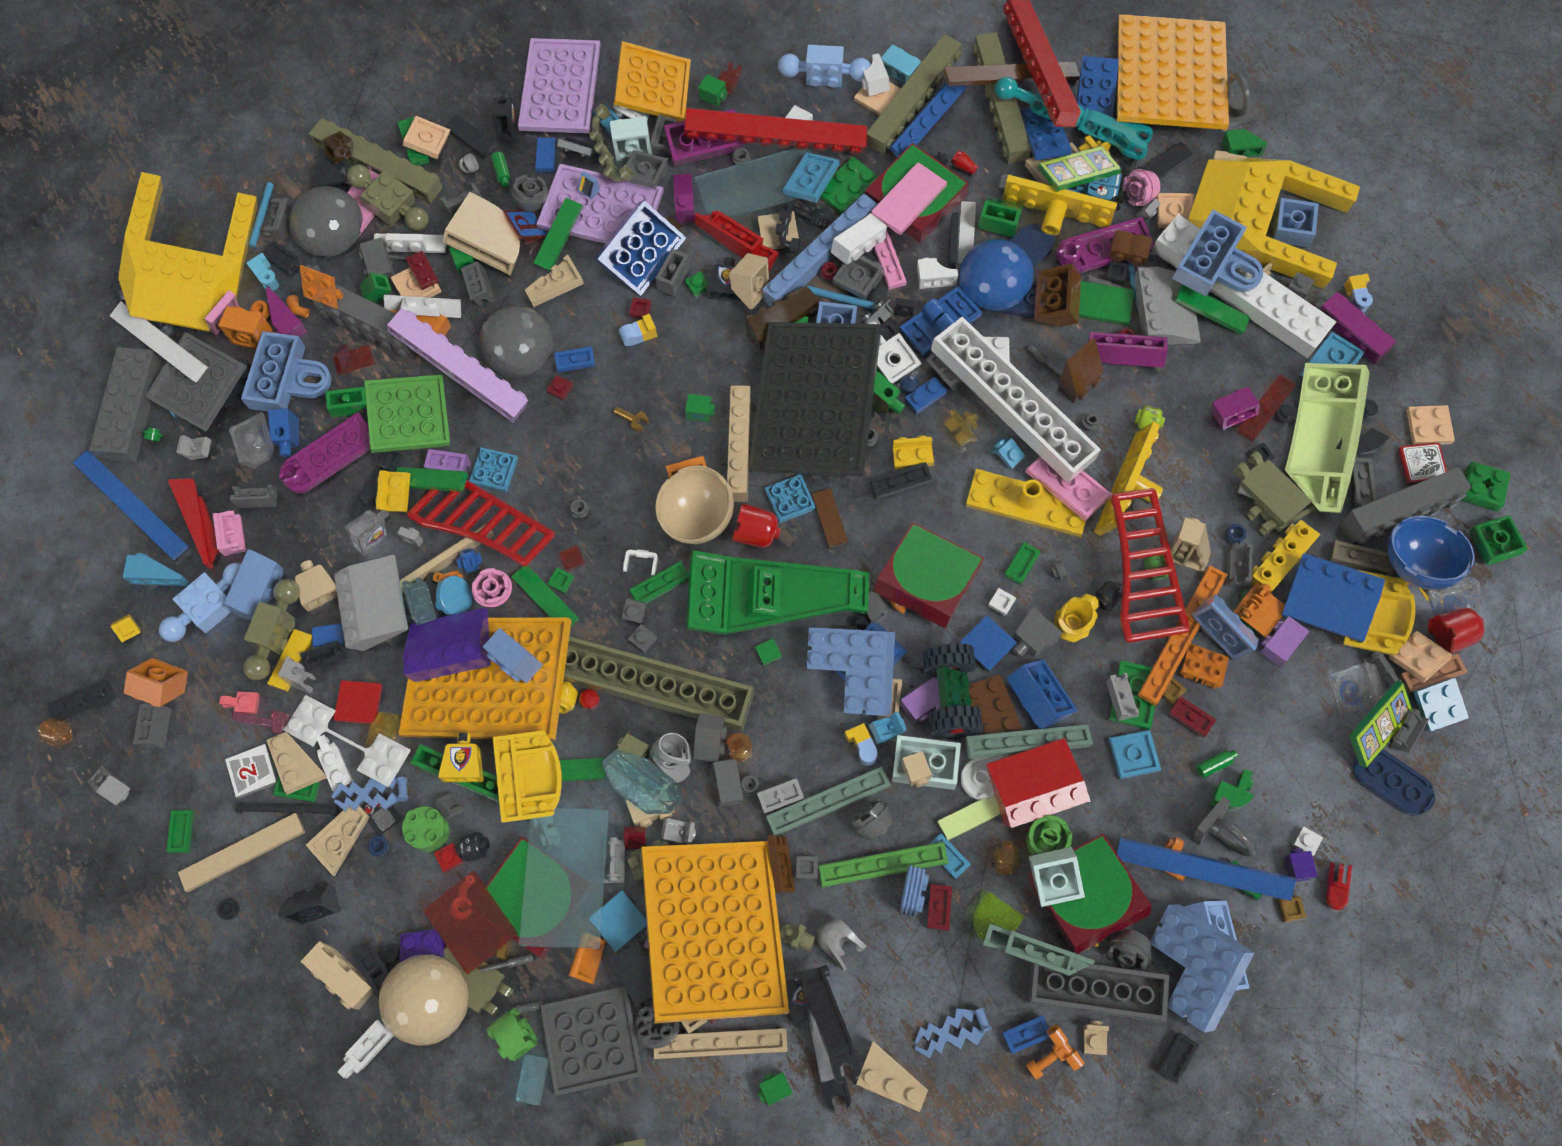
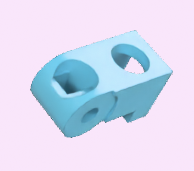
M263 253L246 262L265 289L270 287L274 291L279 287L280 282L275 273L267 269L271 265Z

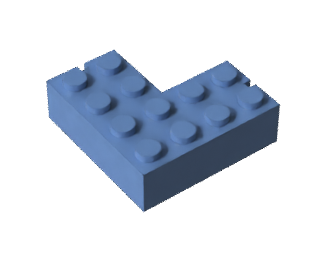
M809 627L808 646H812V650H808L807 669L846 671L844 713L879 716L891 715L895 632Z
M1180 904L1168 905L1160 920L1163 926H1157L1150 942L1151 945L1186 968L1167 1007L1182 1018L1188 1017L1187 1021L1202 1032L1215 1031L1255 952Z

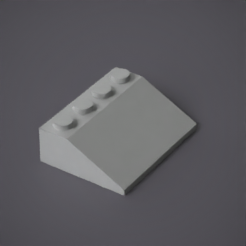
M1160 267L1138 268L1134 281L1142 336L1167 337L1168 345L1200 343L1196 312L1175 302L1178 290L1182 285L1172 279L1176 271Z
M395 555L351 565L334 573L346 648L365 651L408 630Z

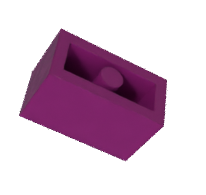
M1245 387L1213 401L1212 414L1224 430L1259 415L1260 403L1250 388Z

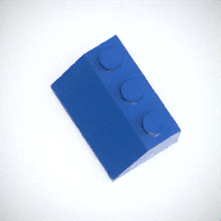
M1044 659L1024 664L1006 678L1010 688L1017 694L1022 706L1028 711L1033 723L1039 729L1049 728L1078 711Z

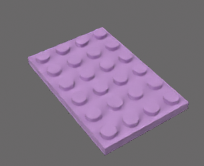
M530 39L518 122L519 131L590 133L601 48L600 41Z
M560 164L538 219L537 227L550 230L567 197L583 205V209L570 236L606 244L639 201H645L657 211L664 189L660 186L653 189L626 181L617 183L612 179H608L603 173ZM583 171L598 180L600 191L593 199L578 191Z

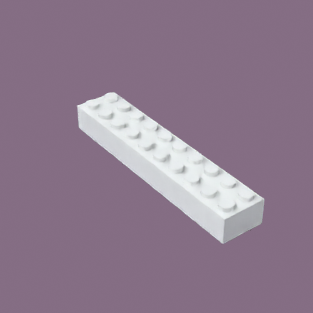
M1178 214L1158 237L1152 252L1175 268H1178L1201 229ZM1235 268L1236 273L1247 279L1253 278L1250 273L1240 268ZM1264 272L1261 282L1252 291L1238 292L1218 281H1215L1210 292L1236 310L1250 316L1249 319L1307 359L1336 323L1335 320Z
M963 317L959 318L934 338L931 351L1067 483L1096 460L1101 449Z

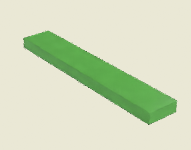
M940 842L818 865L821 885L824 888L904 873L908 871L910 865L912 868L916 866V868L925 869L946 865L949 862L945 843Z

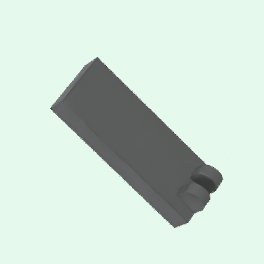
M1355 458L1351 478L1355 507L1359 508L1376 501L1377 493L1372 459Z

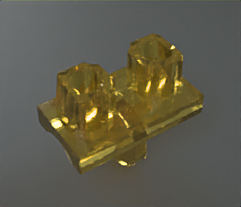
M953 409L950 412L952 416L944 423L951 432L959 426L963 429L955 436L961 446L970 441L975 443L978 439L969 427L972 426L974 430L979 427L976 423L979 416L977 414L970 415L967 411L963 414L966 418L964 421L957 411Z

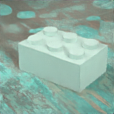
M898 735L892 782L909 784L902 765V758L923 751L932 774L931 779L928 780L929 783L924 786L955 790L961 743Z

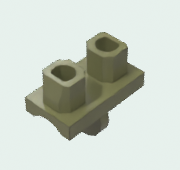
M787 924L781 929L782 940L785 943L791 944V949L796 952L801 948L810 953L815 943V937L806 933V927L801 924L799 930L793 924Z

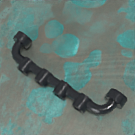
M784 196L782 207L785 210H780L779 221H782V224L776 225V235H779V242L783 247L790 249V253L798 254L800 239L792 238L791 241L786 240L796 197Z

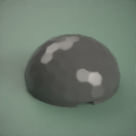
M331 186L315 187L303 193L294 203L289 218L290 231L297 245L308 254L332 257L343 253L356 242L361 233L363 214L357 201L346 191Z
M519 305L496 310L484 321L478 335L479 353L487 367L501 374V376L512 378L524 377L539 370L547 358L551 356L554 345L552 330L548 322L538 312Z

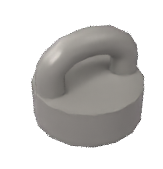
M469 153L459 160V166L463 172L473 173L478 171V162L472 154Z

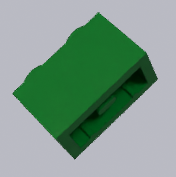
M988 196L982 209L978 229L1009 237L1015 236L1024 205Z

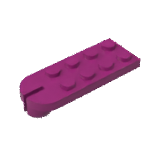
M1139 217L1063 240L1057 248L1056 259L1057 261L1059 260V266L1073 263L1079 273L1110 265V261H1114L1108 254L1115 230L1150 238L1152 236L1143 217ZM1152 239V243H1151V247H1150L1149 253L1152 252L1153 246H1154V244H1155L1154 241H1153V239Z
M356 413L288 458L279 470V478L290 491L295 493H305L371 450L369 426L361 415Z

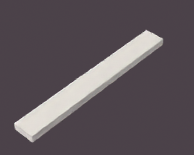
M122 301L111 313L110 317L197 383L208 368L147 320L130 317L127 305Z

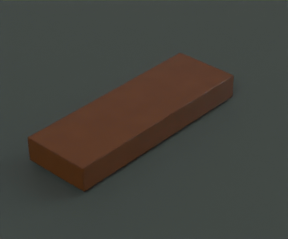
M831 488L812 493L828 547L833 548L847 544V536Z

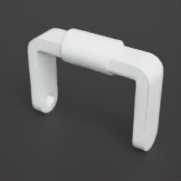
M640 549L628 550L626 552L623 572H627L631 555L640 558H654L651 575H655L658 562L656 553Z

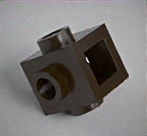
M338 131L323 139L324 154L336 164L353 155V141L342 131Z

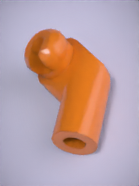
M288 296L286 304L292 313L307 318L310 310L299 306L298 296Z
M451 571L446 574L436 572L433 575V580L438 583L439 580L446 577L458 576L463 578V575L458 571Z

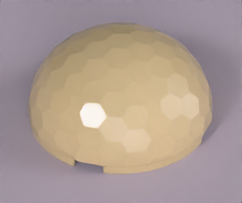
M689 466L678 470V473L664 482L656 500V515L661 527L671 538L687 544L706 543L716 538L729 524L734 509L733 495L727 481L717 471L705 466Z
M435 955L412 956L398 963L382 983L379 993L381 1019L389 1032L405 1043L412 1045L436 1044L449 1037L464 1019L469 1001L467 983L461 971L445 958Z

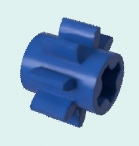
M473 548L459 552L460 556L456 560L459 569L464 568L465 572H473L479 569L478 564H482L480 552L475 553Z

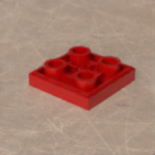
M341 680L334 721L376 725L383 685L380 683Z

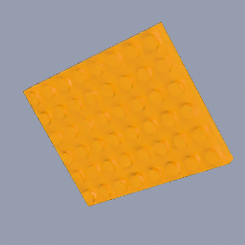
M1119 14L1117 121L1227 130L1229 126L1225 22Z
M418 618V622L436 618ZM488 618L489 639L500 628L538 659L543 666L528 683L521 679L517 682L492 660L491 666L418 682L408 678L398 735L415 738H458V733L471 734L470 739H493V737L544 730L550 740H556L571 619Z
M768 841L642 847L641 857L654 1023L788 1014V997Z

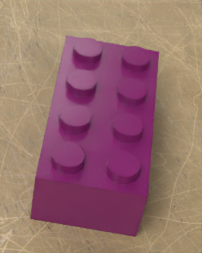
M734 108V109H730V110H726V111H722V112H732V113H736L735 108ZM684 121L664 126L674 167L733 153L736 149L744 148L742 141L728 143L722 139L709 141L701 137L690 139L688 136H683Z

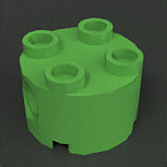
M422 806L407 812L403 821L402 832L408 844L420 852L430 853L439 850L447 842L450 828L448 821L439 811L432 807Z
M1047 815L1034 821L1026 836L1027 850L1032 856L1069 848L1072 843V833L1068 824L1058 816Z
M516 1008L507 1011L487 1028L489 1036L493 1040L495 1039L499 1045L497 1050L503 1059L508 1057L511 1061H516L538 1045V1042H536L537 1037L525 1017L523 1019L518 1017L521 1012Z

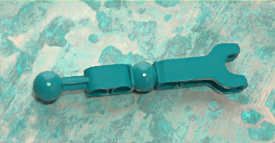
M1007 76L997 81L995 85L997 97L1002 100H1010L1014 97L1030 104L1032 112L1051 120L1038 91L1034 94L1019 88L1016 80ZM1078 104L1081 111L1075 127L1079 126L1078 130L1081 129L1085 134L1109 142L1130 158L1141 160L1147 155V144L1153 136V131L1149 126L1142 123L1119 122L1117 119L1100 112L1089 111L1088 108L1085 111ZM1140 133H1145V134H1147V136H1146V137H1142V136L1139 135V134H1140ZM1134 147L1141 149L1142 152H1136Z

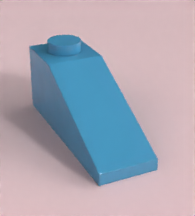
M136 553L135 555H127L123 578L130 584L189 586L190 584L182 575L153 560L146 554Z

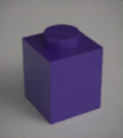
M1303 848L1290 850V854L1284 857L1288 876L1295 878L1296 882L1308 881L1318 877L1311 851L1304 852Z

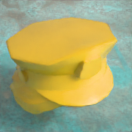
M1084 594L1082 597H1073L1061 609L1056 611L1053 625L1063 632L1060 637L1061 639L1076 642L1088 637L1090 629L1095 625L1097 619L1095 609L1099 605L1095 596Z

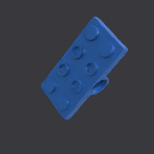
M1082 57L1076 102L1085 111L1088 108L1089 111L1094 110L1113 118L1119 59Z
M1030 108L1020 110L1035 161L1071 154L1072 148L1063 127H1055L1052 120L1035 114Z
M958 286L939 300L934 298L927 302L922 308V312L900 326L899 331L924 357L931 352L934 338L961 317L971 324L982 316V311Z

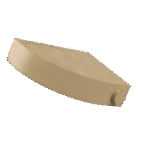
M471 192L468 193L446 227L442 242L511 275L515 267L520 248L518 232L510 218L500 208Z

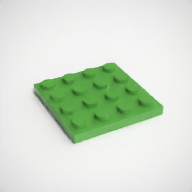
M443 375L364 381L371 453L450 446Z

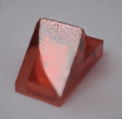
M345 344L333 358L338 375L375 364L369 345L350 350L347 344Z

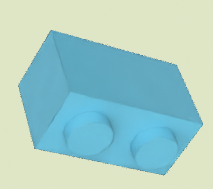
M893 44L881 57L887 74L902 84L908 81L922 62L917 57L911 56L902 48H898Z

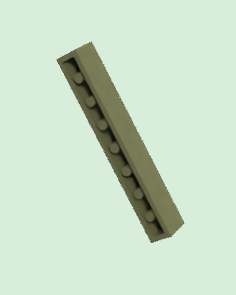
M997 32L977 35L975 43L972 45L973 53L977 55V66L1006 65ZM985 84V95L990 100L989 109L994 114L993 123L998 128V141L1002 142L1003 157H1006L1008 164L1026 161L1030 158L1031 147L1017 99L1013 97L1010 100H1002L995 93L996 84Z
M945 34L940 38L868 130L866 145L882 154L889 149L897 136L904 131L905 126L912 122L914 114L922 109L925 100L932 96L935 87L941 85L944 77V68L953 67V64L960 60L962 56V43Z
M321 118L309 133L314 145L324 149L323 139L338 131H342L353 141V155L344 160L353 165H363L379 175L385 170L414 192V196L430 204L443 188L440 177L437 174L429 173L421 166L411 164L407 159L396 156L390 150L386 151L380 148L376 143L366 141L360 135L352 134L346 128L338 127L332 121H326Z

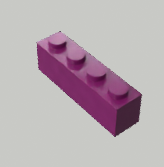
M1336 292L1319 309L1336 321L1332 329L1345 340L1365 352L1363 355L1373 364L1388 353L1396 342L1391 335L1385 333L1374 321L1370 320L1359 308H1356L1339 292Z
M1089 332L1088 342L1092 338L1096 340L1102 363L1164 368L1168 352L1167 337Z

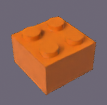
M226 306L218 325L232 344L257 349L262 331L274 333L262 313L255 310L252 312L238 306Z
M151 658L126 672L124 694L150 703L152 706L161 707L185 693L188 671Z

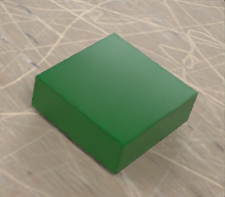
M556 567L547 586L566 594L575 577Z
M774 639L755 646L763 666L782 658Z

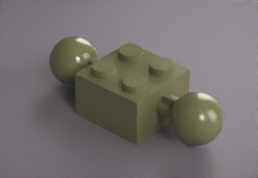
M357 164L349 168L347 180L350 185L359 189L366 188L360 195L362 204L366 209L391 227L404 216L406 225L410 229L421 231L426 228L429 222L427 212L420 207L410 208L415 203L414 192L385 170L375 180H372L370 171L365 166Z
M283 579L275 585L273 590L274 597L277 600L275 606L263 602L258 603L244 637L245 641L257 648L255 655L249 656L243 664L244 674L251 680H262L269 674L270 663L267 659L269 652L281 656L288 643V636L295 627L296 618L286 612L289 604L298 600L300 587L291 579Z

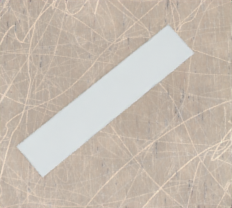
M961 201L958 263H962L963 258L974 247L976 202Z

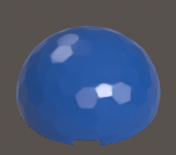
M1003 239L987 240L977 244L963 258L958 274L959 287L980 309L989 311L1008 309L1021 302L1031 289L1034 276L1033 264L1028 254L1017 244Z
M1415 516L1404 519L1393 529L1388 541V556L1396 573L1407 583L1428 590L1446 589L1462 581L1473 566L1474 551L1469 540L1460 530L1458 532L1447 526V522L1428 516Z

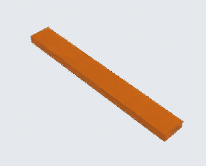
M1209 565L1185 608L1190 631L1185 634L1169 637L1137 695L1138 697L1157 706L1200 627V624L1191 614L1206 599L1218 594L1228 574Z

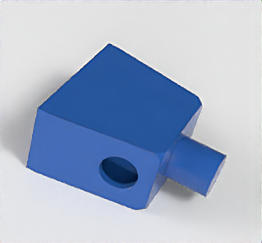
M288 408L268 410L270 440L279 448V456L289 457L291 456V447L299 445V418Z

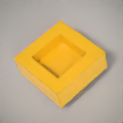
M130 614L111 623V628L121 642L141 633V629Z

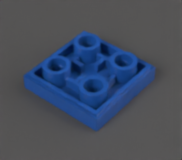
M988 616L959 642L974 647L975 660L988 672L1017 644L1011 636Z

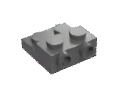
M633 150L626 165L632 169L635 176L626 182L656 189L659 181L662 182L667 173L668 158Z
M861 255L859 259L852 261L848 265L843 263L834 276L833 283L865 300L870 291L875 289L884 276V267L878 262H872L864 255Z

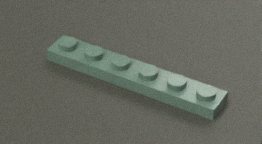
M1088 725L966 736L965 738L969 759L1013 755L1061 738L1066 739L1070 749L1091 747L1093 744Z
M880 767L767 815L766 818L773 834L780 835L888 789L891 785L883 767Z

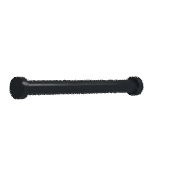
M237 801L235 810L237 814H242L243 812L331 814L332 816H338L339 806L337 804H332V806L250 804Z

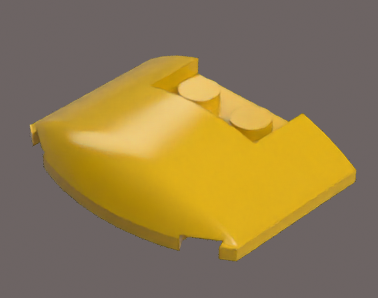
M1361 571L1383 578L1385 583L1364 642L1344 636L1343 645L1396 655L1399 652L1398 650L1407 642L1414 625V594H1411L1407 587L1409 583L1401 578Z
M544 730L493 737L501 823L553 816L555 813L554 810L561 795L562 772L556 748L546 736L547 733Z

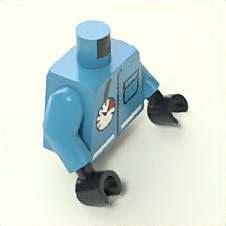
M1126 157L1121 158L1118 162L1123 172L1130 170L1129 160ZM1122 173L1079 185L1076 191L1116 202L1115 211H1119L1121 208L1120 204L1123 203L1121 197L1118 196Z

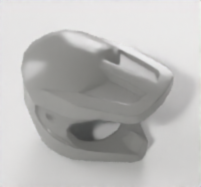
M667 733L654 742L649 752L660 772L673 783L684 781L690 774L688 765L691 763L690 749L686 739L677 733Z
M839 917L824 923L816 930L819 946L844 972L847 970V967L841 958L845 954L842 949L843 943L851 942L855 944L856 950L859 952L867 947Z

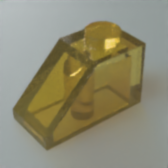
M380 712L369 727L364 747H371L379 733L395 741L401 716Z

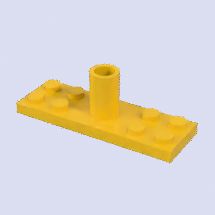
M1012 175L1007 177L1003 196L1005 201L1021 204L1029 209L1034 208L1046 211L1041 229L1049 235L1059 234L1064 216L1079 220L1082 223H1092L1098 227H1109L1117 206L1116 202L1066 189L1057 192L1053 186Z
M1152 422L1135 433L1110 493L1115 494L1154 488L1156 489L1158 499L1160 498L1163 487L1140 475L1145 461L1152 453V444L1155 443L1159 436V433H1157L1160 427L1159 424ZM1149 497L1141 498L1151 504ZM1111 498L1106 502L1094 530V533L1100 536L1117 527ZM1131 500L1120 501L1122 512L1128 509Z
M979 469L975 471L966 507L1078 537L1082 536L1086 521L1045 489L1039 481L1028 480L1025 482Z

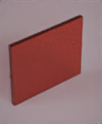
M472 871L455 886L448 889L445 894L424 910V913L467 975L488 958L494 956L499 949L518 935L475 871Z

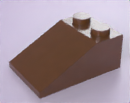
M1094 338L1066 361L1058 385V390L1074 404L1079 399L1082 401L1089 394V390L1092 387L1095 389L1102 382L1101 377L1104 370Z

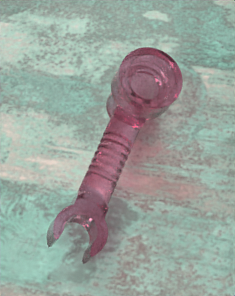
M273 711L271 719H265L234 712L232 720L271 728L270 732L282 734L285 723H288L290 715Z

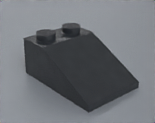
M322 883L314 886V889L308 892L306 890L295 892L293 897L286 899L278 912V917L295 925L302 926L341 912L335 887Z

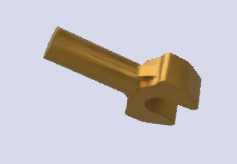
M616 407L614 410V414L631 422L633 431H644L643 426L637 424L638 421L649 423L646 414L642 411L633 415L619 407Z

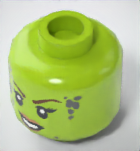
M1145 405L1142 409L1139 408L1135 419L1138 429L1141 430L1152 422L1159 424V428L1162 429L1165 417H1162L1161 409Z

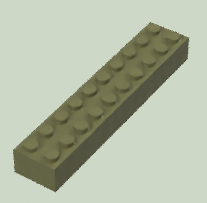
M569 636L563 682H569L572 685L592 689L697 720L700 713L724 717V726L743 732L754 697V687Z

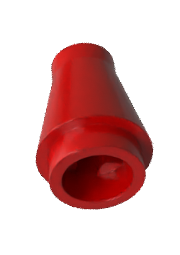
M959 150L951 160V163L954 164L953 167L965 171L972 176L979 167L964 151L961 152Z

